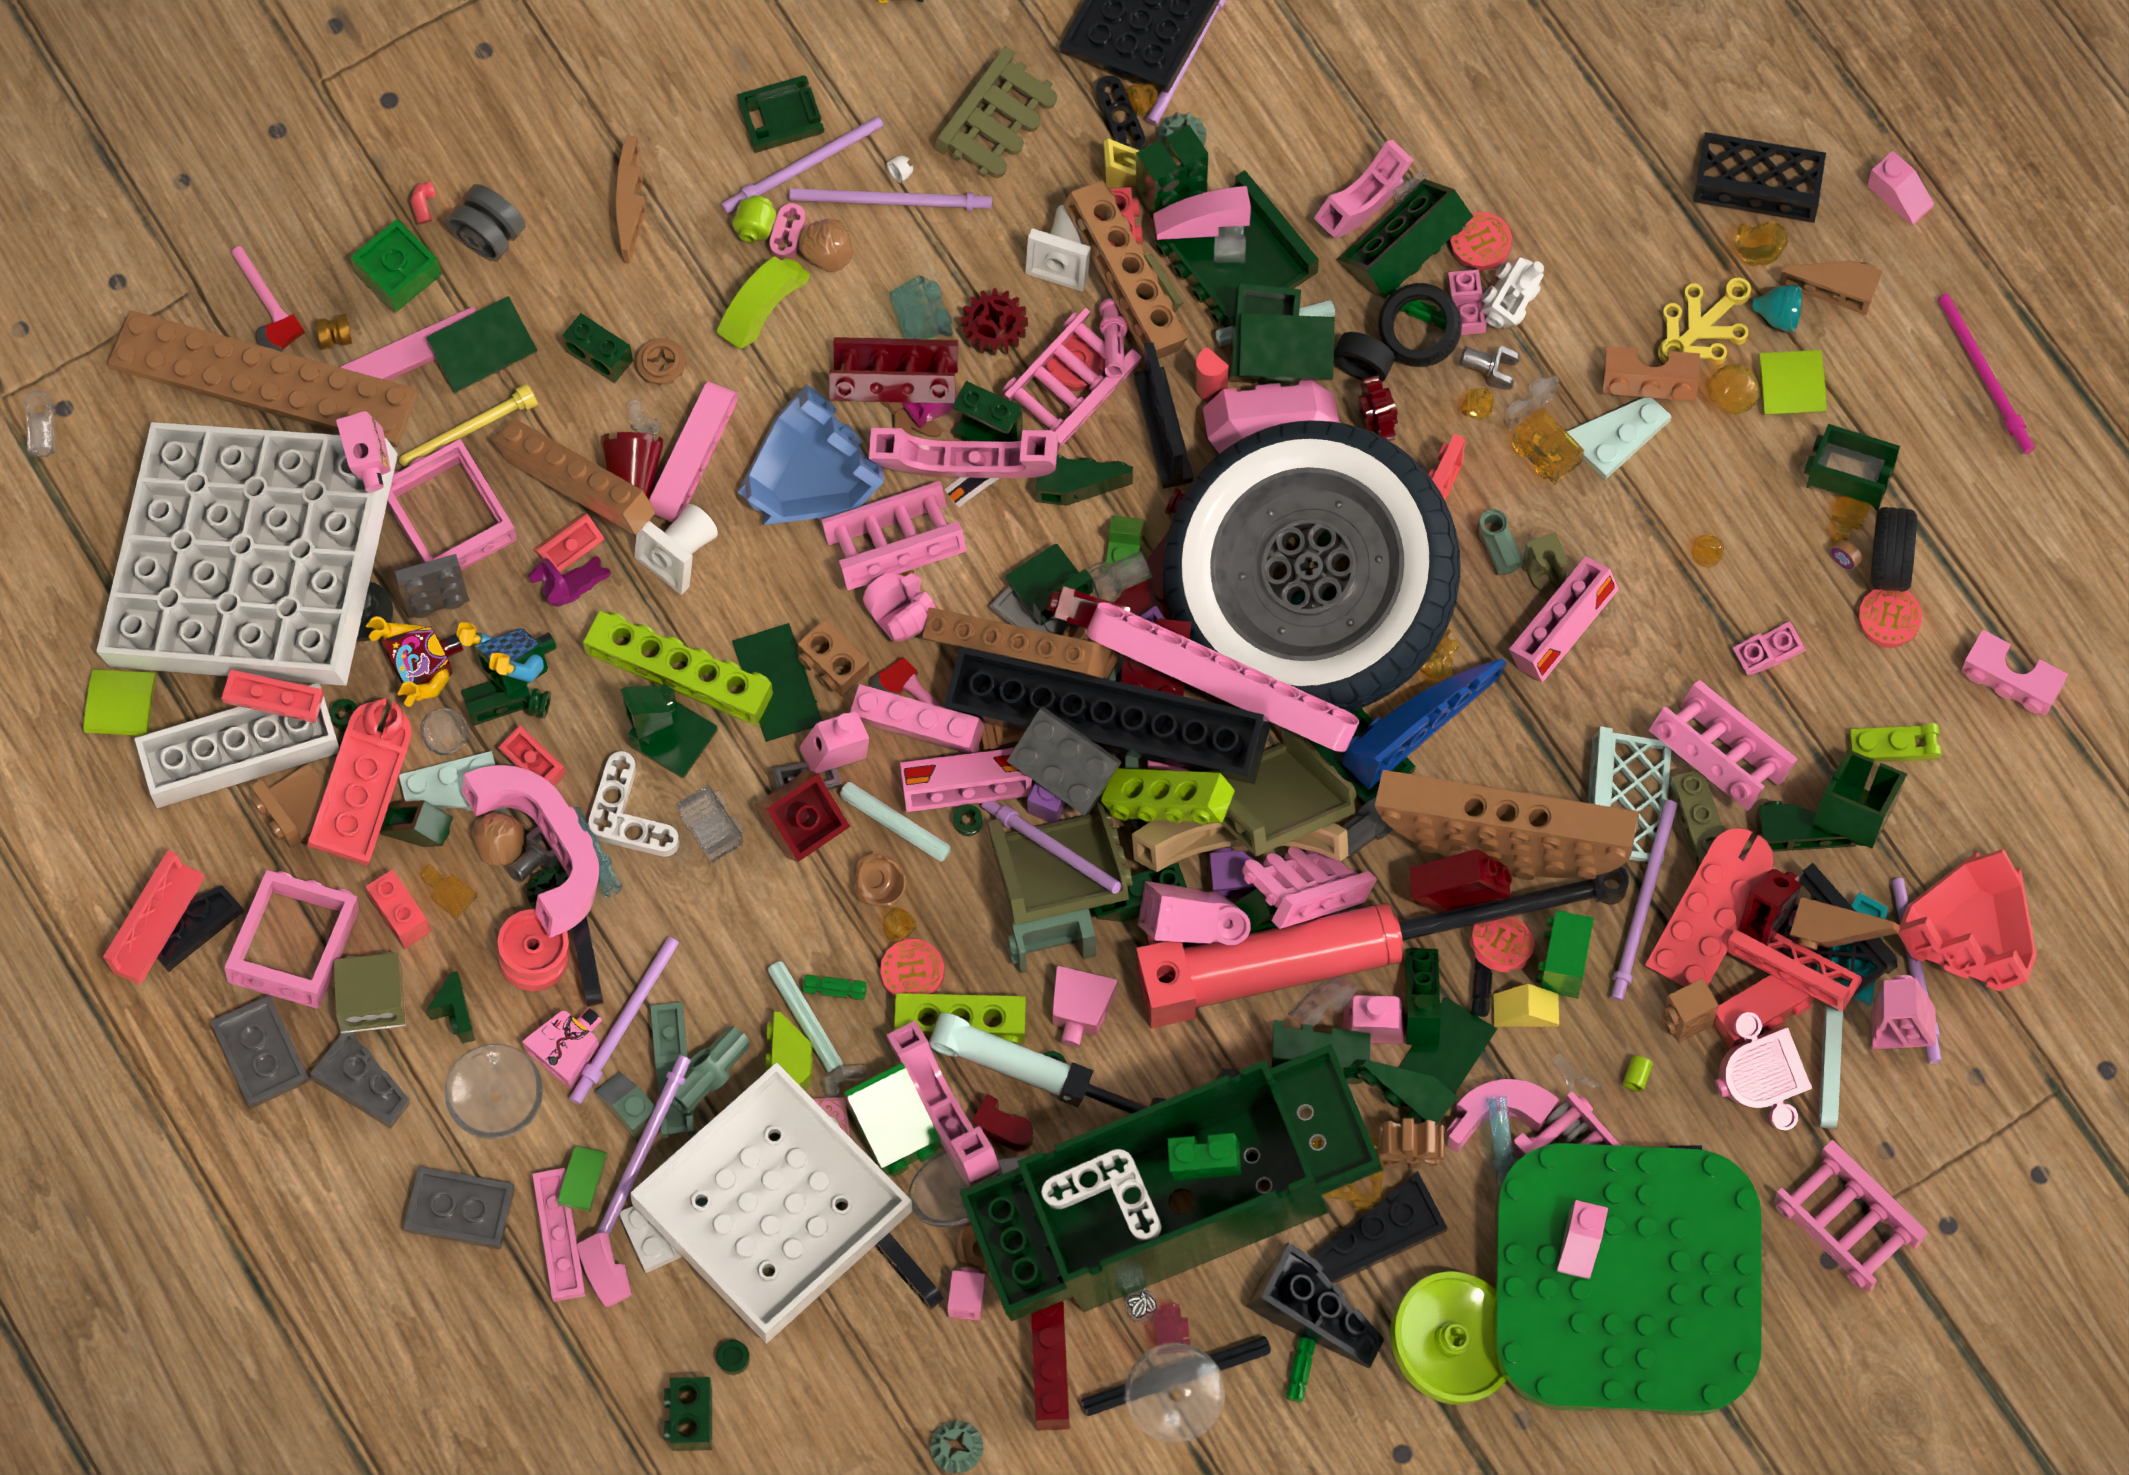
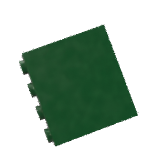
M1246 170L1235 176V185L1231 188L1247 186L1251 206L1250 225L1219 227L1218 236L1159 240L1156 238V242H1154L1159 254L1163 258L1168 257L1173 263V269L1181 280L1186 279L1192 286L1191 291L1194 297L1200 303L1205 302L1209 307L1210 315L1215 323L1219 326L1222 324L1225 328L1233 324L1235 292L1239 283L1294 289L1318 273L1319 259Z

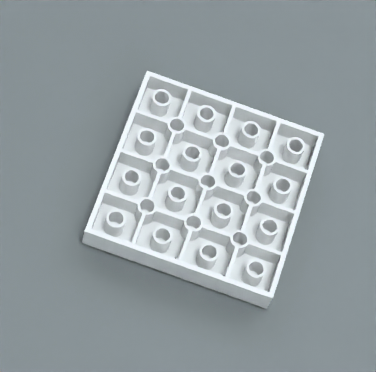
M151 422L99 638L97 654L109 667L228 676L231 669L282 681L346 686L398 456L397 452L387 438H385L391 471L381 475L384 484L382 489L367 492L363 480H360L348 466L340 435Z

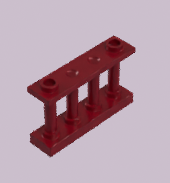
M834 337V370L829 371L830 401L954 403L955 373H958V340Z

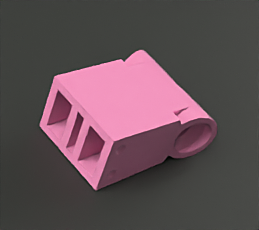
M1145 881L1138 926L1154 940L1210 944L1212 942H1220L1225 945H1236L1248 937L1251 930L1248 916L1222 893L1216 891L1203 892L1200 889Z

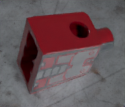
M1772 869L1751 889L1738 931L1768 946L1794 910L1801 887L1800 878L1792 872L1784 874L1777 869ZM1771 909L1770 912L1764 918L1763 912L1765 910Z

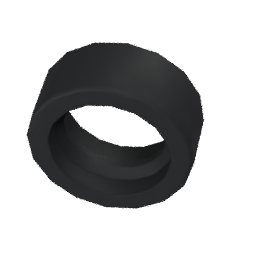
M1350 331L1343 333L1334 350V363L1337 367L1359 380L1378 376L1379 380L1384 382L1395 360L1394 353L1388 346L1376 338L1360 332Z

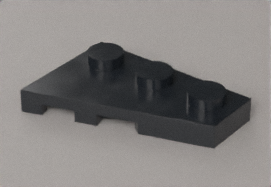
M222 885L193 897L158 955L157 960L170 972L244 912L243 908Z

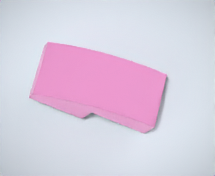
M1479 269L1448 272L1450 297L1456 304L1461 316V335L1486 333L1485 314L1481 312L1483 308V302L1481 301L1483 292Z
M1790 621L1763 636L1759 633L1733 647L1748 676L1774 667L1806 651Z
M597 1233L577 1244L587 1277L605 1307H611L632 1296L625 1264H615L608 1233Z

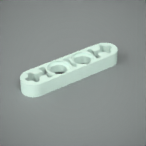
M1825 1006L1819 1103V1128L1836 1129L1838 1123L1843 1012L1840 1010L1836 1011L1832 1006Z

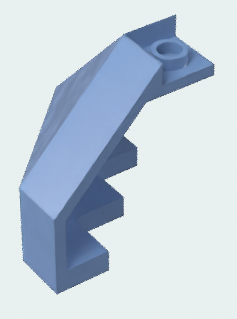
M807 384L776 416L738 491L755 510L762 511L763 525L831 517L861 507L884 482L882 466L872 462L860 448L863 441L849 424L843 425L834 416L837 411L834 405Z

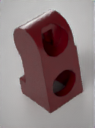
M988 1094L986 1095L972 1120L973 1128L975 1129L980 1126L987 1138L1017 1152L1027 1150L1032 1145L1034 1139L1031 1122L1024 1117H1012L999 1110V1100Z

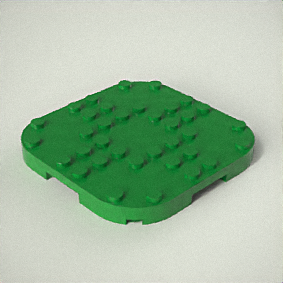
M1556 1143L1536 1148L1525 1154L1512 1166L1499 1188L1495 1205L1496 1306L1494 1307L1493 1342L1495 1358L1501 1374L1520 1393L1521 1397L1535 1405L1555 1410L1593 1411L1594 1409L1697 1416L1714 1413L1727 1407L1746 1391L1757 1374L1762 1352V1215L1755 1187L1741 1168L1724 1156L1706 1150ZM1575 1200L1608 1208L1602 1240L1589 1279L1556 1272L1569 1209Z

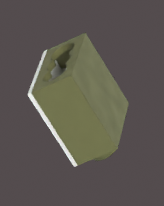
M380 952L376 955L363 957L347 956L343 959L333 960L336 1017L341 1033L406 1026L403 970L398 952Z

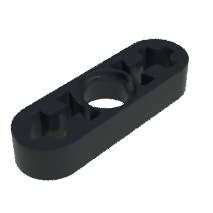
M1115 76L1102 77L1096 84V98L1114 140L1139 151L1144 149L1145 134L1123 83ZM1106 87L1115 90L1116 102L1112 103L1109 93L1105 92ZM1117 111H1125L1128 113L1129 119L1126 122L1118 123L1113 120L1112 115ZM1130 130L1132 140L1137 141V146L1135 147L1127 143L1126 131Z
M586 915L572 930L587 1007L604 1003Z
M890 1233L875 1245L879 1253L929 1310H932L944 1300L938 1288Z

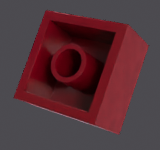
M805 770L755 804L786 858L797 862L850 827L819 773Z

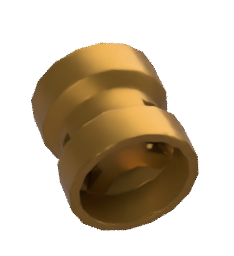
M347 314L338 315L335 319L329 321L325 318L316 320L322 350L330 349L334 344L339 343L343 346L353 344Z

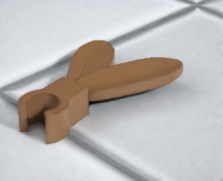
M880 402L893 414L895 428H902L910 435H912L913 429L928 437L941 436L942 431L933 420L927 422L924 427L919 428L902 405L903 402Z

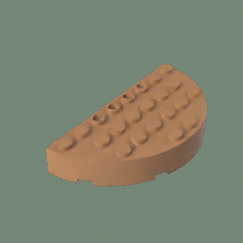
M1387 770L1382 771L1375 802V808L1381 819L1396 832L1418 844L1420 850L1429 853L1436 852L1450 857L1479 849L1508 866L1511 874H1515L1518 878L1524 880H1533L1534 877H1582L1595 879L1596 875L1618 869L1629 860L1632 854L1639 820V811Z

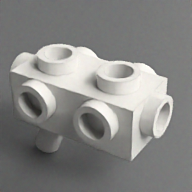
M1519 257L1501 264L1495 274L1499 278L1495 287L1490 286L1481 298V301L1485 303L1481 312L1487 315L1486 322L1494 328L1501 329L1503 327L1505 329L1512 325L1517 326L1526 315V310H1524L1526 305L1540 291L1541 287L1538 284L1544 276L1542 274L1544 271L1542 263L1538 261L1533 263L1528 259Z

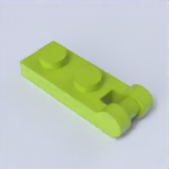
M1935 723L1906 727L1854 728L1849 731L1850 750L1874 759V762L1935 760L1942 757L1941 746L1937 743V737L1940 736L1939 725ZM1924 739L1925 746L1916 747L1915 740Z

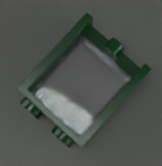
M1828 424L1824 435H1817L1813 447V452L1816 453V456H1809L1804 474L1809 475L1806 488L1814 486L1871 504L1878 511L1893 475L1900 446Z

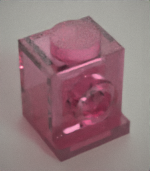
M1169 1303L1161 1305L1160 1309H1155L1154 1327L1157 1357L1190 1354V1339H1183V1337H1189L1188 1317L1181 1318L1180 1305Z

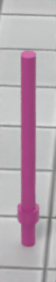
M1949 294L1940 296L1938 302L2005 419L2004 426L2009 435H2014L2024 454L2032 452L2035 447L2025 431L2026 424L2021 415H2016Z

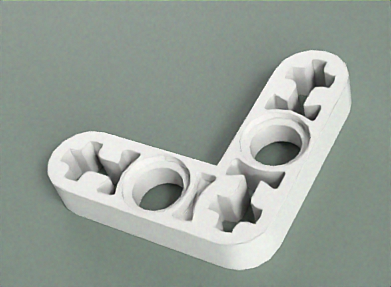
M619 751L613 753L607 760L589 817L588 825L591 835L601 842L663 857L673 855L677 852L680 843L678 833L674 827L623 814L636 775V764L634 758L627 752ZM624 761L629 770L623 769L620 783L616 781L617 770L614 765L620 766L621 762ZM616 789L621 793L620 800L613 804L607 803L603 799L605 792ZM604 810L609 812L608 823L611 827H605L603 831H599L596 823L601 824L603 822ZM631 826H638L643 830V834L637 840H630L625 836L626 830ZM649 830H652V835L655 838L663 839L665 834L669 835L672 843L667 842L665 847H661L659 840L650 838V844H647Z
M1117 1149L1051 1177L1043 1185L1042 1195L1048 1206L1058 1210L1067 1208L1112 1188L1130 1231L1137 1240L1148 1242L1156 1239L1160 1234V1220L1131 1155L1125 1150ZM1118 1158L1122 1162L1128 1161L1124 1165L1125 1171L1119 1174L1116 1169L1109 1171L1107 1175L1110 1179L1104 1180V1175L1098 1166L1103 1164L1105 1170H1109L1115 1166L1114 1160ZM1086 1171H1093L1098 1176L1097 1183L1091 1188H1084L1080 1185V1177ZM1073 1178V1183L1079 1193L1074 1195L1073 1190L1068 1189L1062 1193L1063 1199L1057 1200L1055 1196L1049 1197L1054 1193V1186L1058 1185L1061 1189L1071 1186L1068 1179ZM1135 1187L1140 1189L1141 1199L1136 1204H1127L1123 1200V1194L1128 1188ZM1140 1210H1142L1148 1222L1154 1221L1150 1225L1151 1231L1146 1234L1143 1230L1136 1229L1141 1226L1136 1214Z

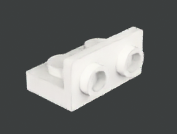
M635 1206L620 1212V1219L645 1273L682 1257Z

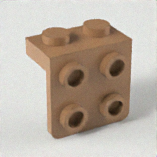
M304 765L269 789L262 779L251 786L255 795L251 801L261 815L266 813L272 822L269 823V826L279 840L284 838L292 848L310 836L326 790V785L311 765Z

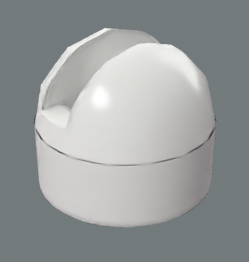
M896 156L886 164L889 174L898 183L903 182L913 173L914 166L907 163L910 159L906 156Z

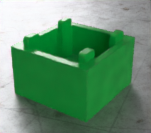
M398 219L351 256L355 273L394 313L399 311L442 275L438 259Z
M1556 910L1554 918H1547L1546 925L1552 927V930H1546L1543 937L1549 940L1546 962H1539L1538 969L1544 972L1543 975L1537 974L1535 982L1541 983V988L1561 996L1579 998L1594 917Z

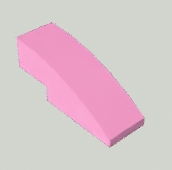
M1247 186L1205 192L1157 211L1153 214L1157 240L1218 236L1219 227L1250 225L1251 206Z

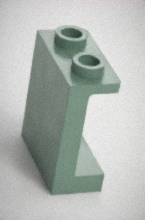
M1089 909L1018 925L1012 923L1013 934L1007 936L1012 965L1018 964L1020 973L1027 972V953L1078 941L1083 959L1096 956V935Z

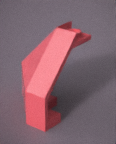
M2004 849L1980 856L1978 851L1908 904L1899 925L1898 935L1912 958L1924 962L1925 959L1944 966L1943 970L1966 979L1969 976L1986 982V987L1997 991L2027 983L2037 956L2021 868H2014Z

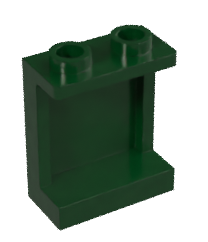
M966 381L953 403V409L962 413V418L953 432L954 437L961 441H1021L1023 430L1022 406Z

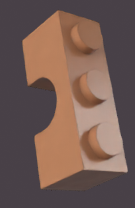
M1606 346L1602 394L1696 402L1699 385L1700 353L1669 351L1668 360L1664 365L1650 367L1639 361L1637 356L1638 348Z

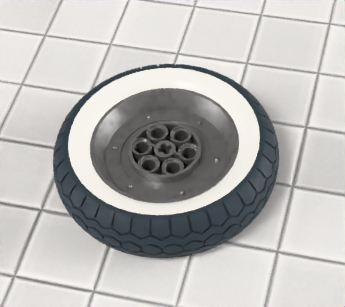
M1307 420L1283 423L1257 431L1225 449L1198 474L1189 486L1176 509L1166 539L1163 560L1165 599L1171 620L1191 622L1190 640L1351 712L1366 707L1401 687L1427 662L1435 651L1449 625L1457 601L1461 567L1460 549L1451 513L1440 490L1427 472L1397 445L1371 431L1339 422ZM1322 533H1331L1332 539L1327 546H1317V539ZM1296 536L1300 538V545L1297 549L1293 551L1286 550V542L1289 538ZM1341 558H1349V568L1346 571L1337 572L1335 569L1336 562ZM1313 562L1318 568L1313 569V574L1309 575L1304 570L1308 569L1310 563ZM1280 565L1286 566L1287 574L1280 580L1273 579L1274 569ZM1328 587H1336V597L1331 601H1324L1322 599L1323 591ZM1299 590L1305 591V600L1301 604H1291V596L1294 592Z

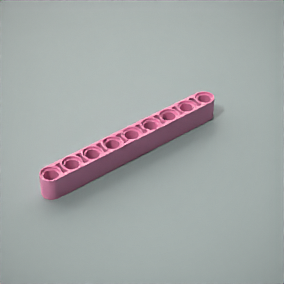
M1099 603L1086 630L1087 636L1101 645L1246 711L1264 714L1270 722L1332 750L1346 751L1358 727L1359 720L1352 713L1113 604Z

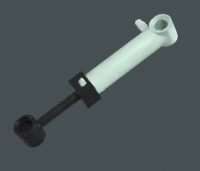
M941 1013L929 1040L930 1047L941 1054L952 1057L960 1056L1058 1095L1057 1100L1077 1108L1080 1106L1084 1096L1130 1114L1147 1108L1145 1105L1089 1084L1094 1071L1074 1062L1071 1065L1065 1064L972 1027L964 1019L952 1014ZM1154 1097L1150 1106L1167 1099Z

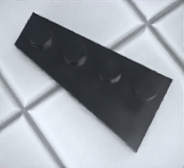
M1416 1171L1409 1177V1180L1399 1188H1395L1383 1201L1363 1214L1356 1223L1346 1228L1315 1253L1314 1258L1324 1268L1321 1271L1335 1284L1446 1232L1447 1226L1419 1172Z

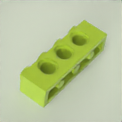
M1117 768L1105 788L1101 802L1107 807L1114 818L1123 821L1128 819H1142L1147 822L1166 820L1173 823L1186 821L1206 825L1208 823H1223L1235 790L1221 773Z
M896 993L894 1031L916 1021L929 1041L941 1013H948L958 1017H966L969 1020L970 1026L1015 1044L1025 1043L1026 996ZM924 1016L936 1018V1022L931 1026H924L919 1021ZM990 1017H996L1002 1021L997 1027H988L984 1022Z

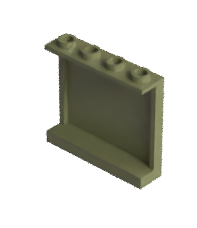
M1282 727L1283 744L1263 752L1255 785L1225 778L1235 792L1221 824L1255 856H1259L1355 813L1354 799H1356V791L1352 783L1343 779L1332 765L1329 766L1316 750L1308 747L1299 735H1295Z
M1100 797L1096 801L1098 813L1036 826V828L1121 882L1122 887L1116 894L1019 831L1004 833L1000 819L987 821L992 849L1015 925L1129 900L1127 886L1133 885L1129 866L1123 867L1126 865L1122 846L1116 847L1120 846L1117 829L1112 827V815L1107 808L1103 807Z

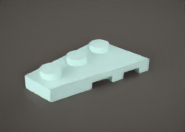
M1644 397L1562 433L1561 440L1606 480L1671 421L1672 415L1653 398Z
M492 751L399 774L405 802L425 800L440 810L463 808L467 809V811H472L461 793L464 774L479 768L496 766ZM507 808L495 809L496 812L508 813Z

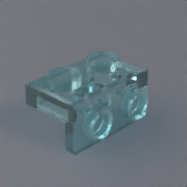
M918 275L890 292L906 339H931L938 334L946 337L953 335L950 325L952 319L949 312L944 308L941 300L942 291L935 281Z

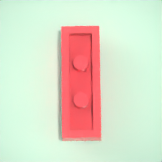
M230 669L221 699L226 704L316 723L324 692L323 689Z

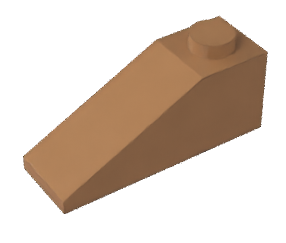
M1853 260L1790 265L1783 267L1779 285L1800 286L1804 294L1867 315L1878 287L1882 270L1876 269L1870 263H1859Z
M1801 897L1790 935L1799 940V946L1817 950L1818 946L1830 948L1898 934L1900 926L1894 921Z

